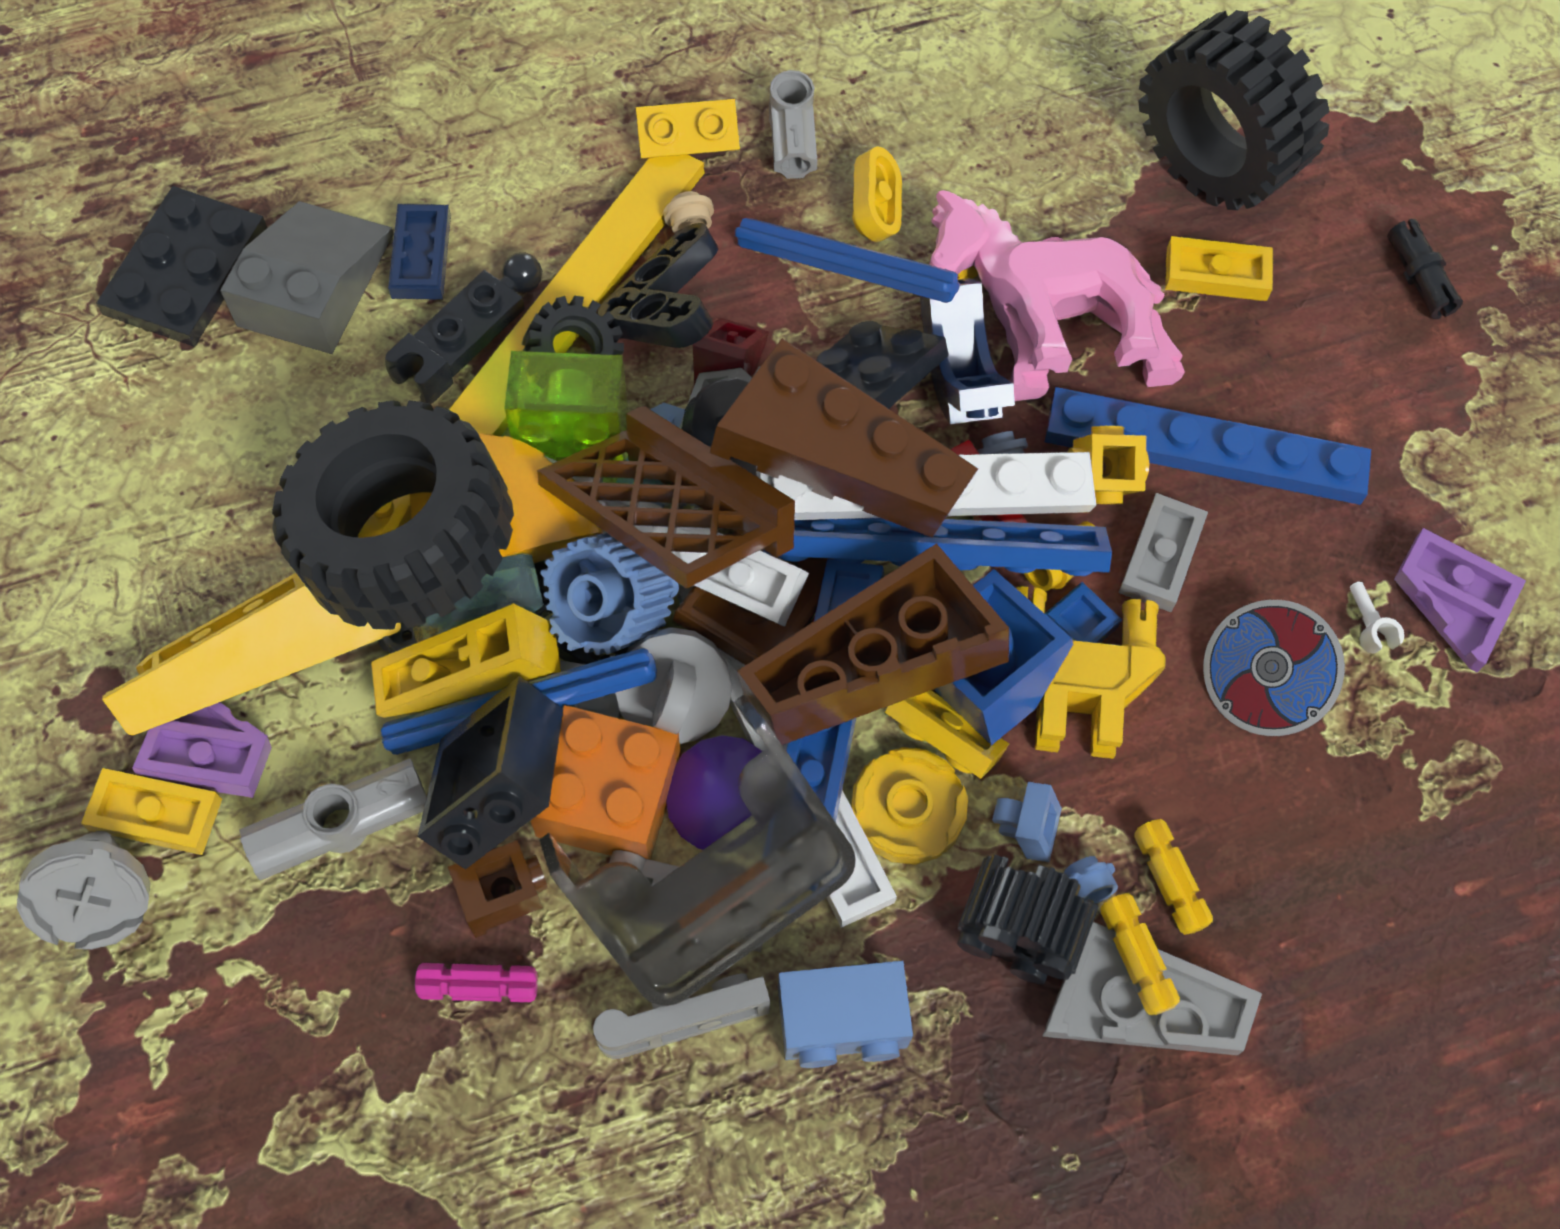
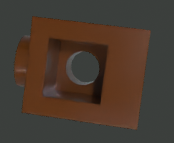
M518 840L492 849L467 869L462 868L458 864L448 866L467 924L475 938L487 934L486 930L543 908L537 893L549 889L536 855L524 858ZM511 884L515 887L514 892L494 898V892L498 886Z

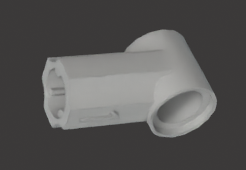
M794 70L779 73L774 77L770 86L769 122L772 129L774 172L783 174L786 179L804 178L806 174L817 170L813 111L814 85L806 74Z

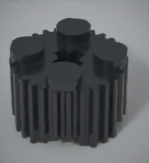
M992 854V857L986 856L983 859L958 924L960 936L957 945L963 951L980 958L990 959L993 955L1001 957L1005 961L1013 962L1010 972L1027 982L1044 985L1048 975L1057 979L1068 980L1071 974L1074 975L1099 906L1093 900L1088 899L1084 902V898L1078 896L1081 887L1078 880L1069 878L1067 874L1059 873L1052 867L1047 868L1039 865L1036 873L1024 870L1016 871L1011 867H1007L1008 858L1000 857L996 854Z

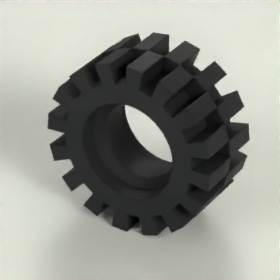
M574 295L570 303H567L566 296L556 298L553 305L547 302L541 307L539 313H536L521 344L525 346L521 353L522 362L530 363L526 369L529 378L531 379L538 375L541 380L537 387L543 392L548 385L555 388L552 397L562 399L565 393H570V401L580 400L584 393H586L587 398L595 395L600 387L603 388L622 361L619 358L624 352V343H617L622 336L620 326L614 328L609 326L614 316L609 311L602 317L598 315L596 311L601 304L592 300L588 308L582 306L584 299L582 296ZM565 331L580 335L590 345V361L579 366L564 362L555 353L553 346L554 337Z

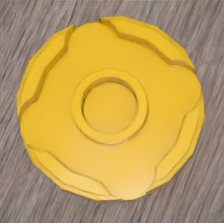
M901 747L888 751V754L882 755L876 760L874 758L863 767L853 786L851 808L874 853L894 863L917 865L939 858L955 844L967 820L968 796L964 784L961 785L960 779L955 775L954 768L945 759L926 749Z

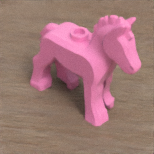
M941 190L937 193L938 205L932 210L934 217L931 222L938 228L936 248L931 256L929 265L954 271L957 275L961 271L973 265L975 266L982 284L990 295L996 315L1006 329L1007 342L1013 352L1015 364L1010 382L1014 385L1015 401L1038 399L1044 396L1049 389L1047 380L1049 369L1055 373L1068 372L1072 357L1057 320L1088 312L1093 313L1122 333L1121 341L1114 352L1118 367L1130 366L1132 363L1143 359L1142 373L1148 387L1173 385L1182 378L1185 373L1180 362L1183 355L1163 329L1160 315L1152 308L1153 304H1158L1163 300L1164 293L1159 285L1150 280L1149 274L1128 249L1104 237L1073 240L1051 237L1040 242L1022 243L1018 236L1012 233L1010 223L1000 220L996 210H989L984 204L977 206L974 201L962 199L949 191Z

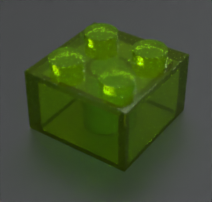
M511 351L504 407L511 438L525 442L545 453L546 457L559 461L627 430L626 413H628L623 356ZM625 453L610 460L625 461Z

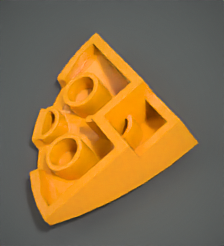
M478 433L501 474L513 503L514 516L510 523L513 531L510 543L506 550L499 549L503 559L495 572L507 576L552 557L554 550L567 548V544L570 542L603 534L601 528L538 485L537 470L553 464L544 457L545 453L509 436L501 437ZM572 477L567 479V481L576 482V480ZM432 493L410 494L411 519L424 507Z

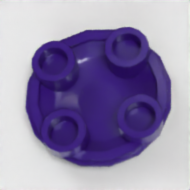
M721 735L701 740L683 753L676 763L666 799L669 819L680 837L696 848L721 855L733 854L760 836L772 818L779 782L776 780L775 769L762 750L743 738Z

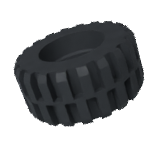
M393 400L378 402L377 409L367 411L366 408L360 407L347 412L349 418L338 424H335L332 420L319 429L321 436L311 443L307 440L296 452L298 460L295 465H287L280 478L279 485L283 491H276L272 509V514L275 518L272 529L275 541L281 548V554L318 603L330 614L339 615L343 622L357 627L366 626L368 622L372 629L393 630L396 623L403 622L406 628L426 624V617L438 613L440 617H444L456 610L454 604L464 596H467L469 599L474 597L483 588L481 582L486 574L493 576L503 559L499 549H507L513 531L510 525L514 516L513 503L507 492L508 488L478 432L469 422L460 420L458 414L446 408L436 406L433 409L429 403L411 400L408 401L407 406H401L400 402ZM432 493L424 507L404 525L382 535L358 538L361 529L368 519L387 503L409 494Z

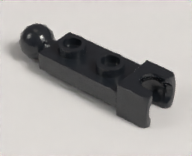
M526 252L514 253L509 256L503 264L502 278L499 280L486 270H483L414 335L408 333L387 352L385 357V366L393 382L402 384L408 378L415 375L414 380L421 393V402L434 403L454 384L452 377L465 367L525 309L523 297L518 293L534 290L538 287L542 278L543 270L535 256Z

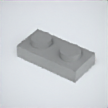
M1156 493L1118 593L1134 599H1141L1144 603L1146 600L1154 601L1159 605L1160 609L1172 612L1208 512Z

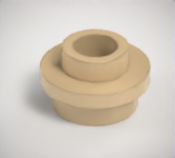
M693 191L683 192L674 196L663 210L665 223L672 227L674 234L694 223H704L709 229L712 224L711 216L714 213L711 199Z

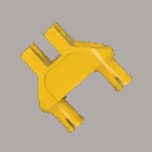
M1017 587L1016 589L1028 599V587ZM1034 587L1030 601L1045 614L1047 593L1043 589ZM1130 599L1122 604V646L1073 640L1072 648L1036 707L1035 750L1058 753L1060 740L1063 741L1066 734L1067 712L1092 714L1091 756L1114 759L1116 747H1120L1123 743L1124 708L1151 685L1165 669L1166 657L1156 647L1157 614L1159 610V605L1156 602L1146 600L1145 610H1141V599Z

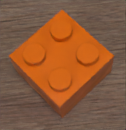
M564 705L549 807L530 820L535 836L609 856L615 850H622L651 860L666 811V799L676 763L681 757L679 733L676 735L659 728Z

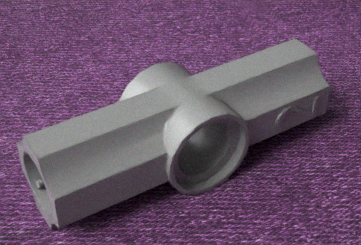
M411 758L345 786L332 783L322 785L312 791L304 803L240 829V840L255 875L261 881L329 851L345 853L354 850L361 845L367 835L423 812L427 795ZM336 810H349L348 818L343 824L331 829L323 828L329 814Z

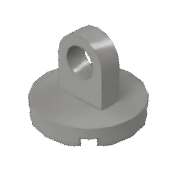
M671 627L658 630L656 634L648 635L629 647L627 652L645 648L653 655L656 663L657 678L651 683L615 693L620 713L625 720L659 728L676 735L679 733L680 744L698 740L717 727L729 709L732 682L727 662L712 641L695 631Z
M95 831L74 841L52 845L32 858L21 874L17 910L25 926L44 941L58 945L60 939L65 942H75V949H96L116 944L137 930L143 921L144 913L148 909L151 883L143 864L127 850L120 848L108 832Z

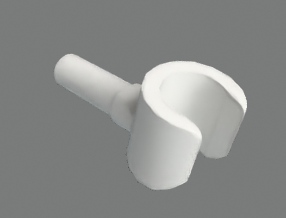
M1363 582L1352 584L1350 590L1366 626L1360 636L1362 648L1372 654L1382 649L1377 631L1385 636L1387 645L1392 650L1401 645L1404 640L1402 626L1394 619L1380 617Z

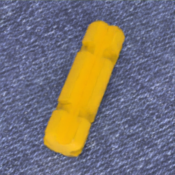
M1156 819L1137 828L1134 837L1142 854H1149L1151 860L1147 864L1167 905H1174L1176 912L1172 913V916L1180 932L1187 935L1208 927L1213 921V916L1203 898L1198 899L1196 896V892L1200 890L1179 847H1172L1170 841L1174 840V837L1167 823L1163 819Z
M1125 893L1106 900L1101 906L1100 912L1108 930L1114 929L1116 932V937L1113 938V941L1132 983L1139 984L1141 987V991L1137 994L1146 1013L1158 1015L1173 1009L1180 1002L1179 994L1172 979H1165L1163 971L1167 970L1146 923L1140 924L1138 921V916L1142 914L1134 897L1130 893Z

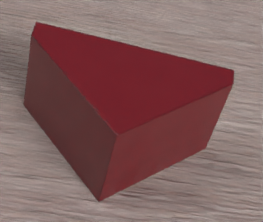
M723 318L713 322L709 333L692 345L694 386L699 373L742 368L753 378L769 332Z

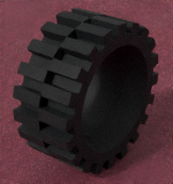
M1236 10L1229 16L1226 11L1216 13L1156 56L1145 68L1148 74L1140 80L1139 90L1146 95L1138 100L1139 112L1149 115V119L1142 124L1146 136H1155L1158 142L1152 149L1158 159L1166 156L1172 164L1167 171L1175 180L1181 176L1188 180L1186 189L1194 196H1197L1202 191L1206 192V203L1217 207L1225 201L1227 210H1238L1243 205H1245L1246 209L1255 207L1304 169L1323 149L1324 145L1320 141L1328 136L1330 125L1320 120L1329 113L1328 100L1316 97V92L1323 87L1318 73L1309 76L1306 72L1304 65L1311 60L1304 50L1301 49L1294 54L1288 48L1292 37L1283 29L1273 35L1269 32L1271 21L1258 16L1249 23L1248 12ZM1212 92L1220 97L1236 115L1245 137L1238 133L1222 115L1212 96Z

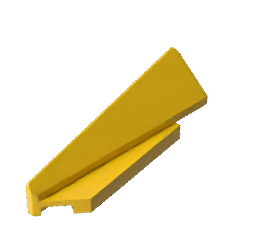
M294 573L148 655L136 666L138 676L108 691L102 697V700L125 732L129 735H136L375 642L385 636L398 633L401 629V624L396 623L393 630L372 629L368 622L366 626L361 627L343 622L339 615H333L326 611L299 576Z

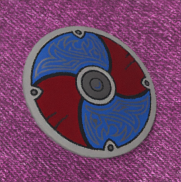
M1263 600L1239 608L1220 623L1207 645L1203 672L1206 688L1211 700L1230 722L1258 735L1284 736L1309 728L1329 712L1342 689L1345 662L1342 647L1336 634L1321 616L1298 603L1285 600Z

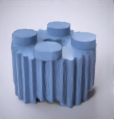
M608 533L570 542L567 544V548L554 550L552 552L554 558L545 561L548 568L541 570L540 574L544 577V586L549 587V591L544 593V597L550 600V603L546 605V610L553 612V615L549 618L552 626L550 633L552 635L557 633L559 635L558 642L560 644L567 642V649L570 651L584 647L585 653L595 651L596 655L610 654L630 647L636 641L644 639L648 635L656 634L658 628L665 626L664 617H668L671 614L667 607L674 604L672 598L676 596L679 590V584Z

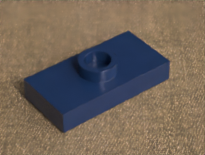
M397 205L388 285L391 299L443 300L451 223L449 205Z

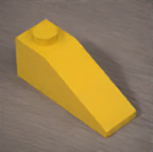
M513 603L371 661L376 715L386 718L426 711L502 689L518 676L522 677L525 681H530L561 672L556 634L552 635L550 633L552 628L550 621Z

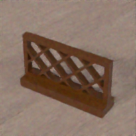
M645 406L626 413L627 430L537 470L538 485L686 589L761 549H764L776 558L794 549L795 500L730 459L726 460L711 454L709 446ZM626 452L628 454L629 461L610 459L615 458ZM574 476L594 477L593 482L567 481V479ZM604 477L634 479V484L603 483ZM658 479L665 485L643 484V480ZM599 500L630 501V506H603L599 503ZM640 502L672 503L671 509L639 508ZM680 503L696 504L703 510L680 509ZM635 526L668 527V532H641ZM677 527L710 528V535L679 534L676 531ZM718 529H734L742 536L718 535ZM673 552L707 554L687 564L674 555Z

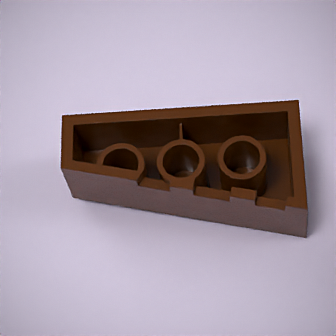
M783 338L716 426L710 453L726 460H729L730 457L737 458L757 466L756 471L777 479L781 475L813 487L811 491L829 499H833L836 496L862 506V511L932 538L979 469Z
M936 543L745 665L737 673L746 704L779 747L1009 662V627Z

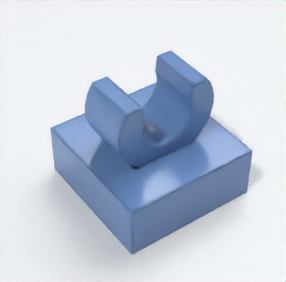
M1028 782L1023 802L1009 798L997 799L992 820L994 823L1000 824L999 833L1001 835L1016 838L1027 859L1050 862L1062 808L1051 785Z

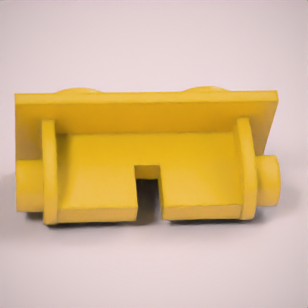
M735 99L636 107L641 159L740 150Z

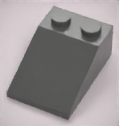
M299 201L242 250L220 291L236 326L333 354L394 235L393 229L389 226Z

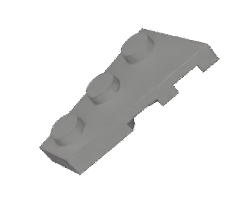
M1093 922L1074 975L1071 974L1068 980H1063L1042 1037L1239 1055L1245 1049L1262 993L1158 949L1167 970L1163 971L1165 979H1172L1179 994L1180 1002L1169 1011L1158 1015H1149L1146 1013L1137 994L1141 991V987L1139 984L1132 983L1113 941V938L1116 937V932Z

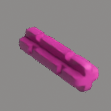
M422 963L418 966L415 976V992L419 998L426 1000H443L444 995H449V997H452V1000L501 1002L503 996H508L510 1002H532L535 1000L538 991V973L536 968L532 966L511 965L510 971H504L502 965L452 964L451 969H446L443 963Z

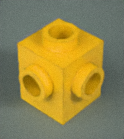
M1093 426L1091 427V435L1073 440V448H1069L1067 453L1090 452L1096 504H1123V495L1145 491V481L1149 473L1146 436L1124 435V427ZM1103 461H1104V463H1105V465H1106V471H1105L1104 475L1102 476V474H1103Z

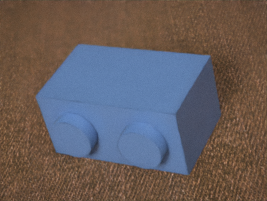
M903 961L779 973L778 996L785 1060L799 1059V1064L802 1068H819L836 1064L837 1055L861 1053L862 1061L878 1062L898 1058L900 1056L899 1049L908 1048L913 1037Z

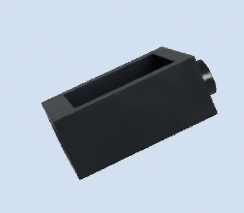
M518 676L442 737L417 837L462 868L467 869L548 808L564 709L522 677ZM483 726H490L494 730L486 731L483 729Z

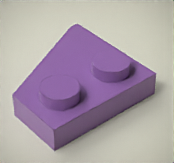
M1425 528L1415 538L1394 578L1467 667L1475 672H1478L1486 664L1526 580Z
M218 702L149 729L132 768L138 776L253 798L272 747L266 734L247 721L237 720L233 717L228 707Z

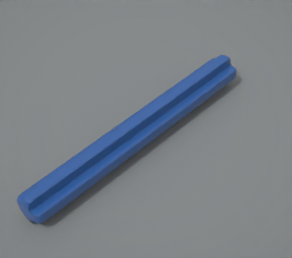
M752 218L742 219L740 227L735 229V237L738 238V245L742 248L943 303L951 302L955 293H958L960 288L956 272Z
M641 648L527 682L563 708L564 705H574L651 683L657 678V669L653 655L647 649ZM502 689L388 721L381 727L383 746L385 750L398 755L440 743L442 737ZM483 726L484 730L492 728L490 726Z

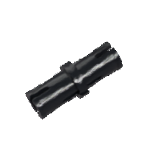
M1417 219L1408 220L1410 229L1406 226L1405 221H1402L1388 232L1387 238L1403 262L1406 270L1403 272L1407 283L1415 285L1433 319H1440L1442 317L1440 309L1445 317L1455 313L1463 305V300L1458 295L1444 270L1446 261L1440 252L1433 251Z

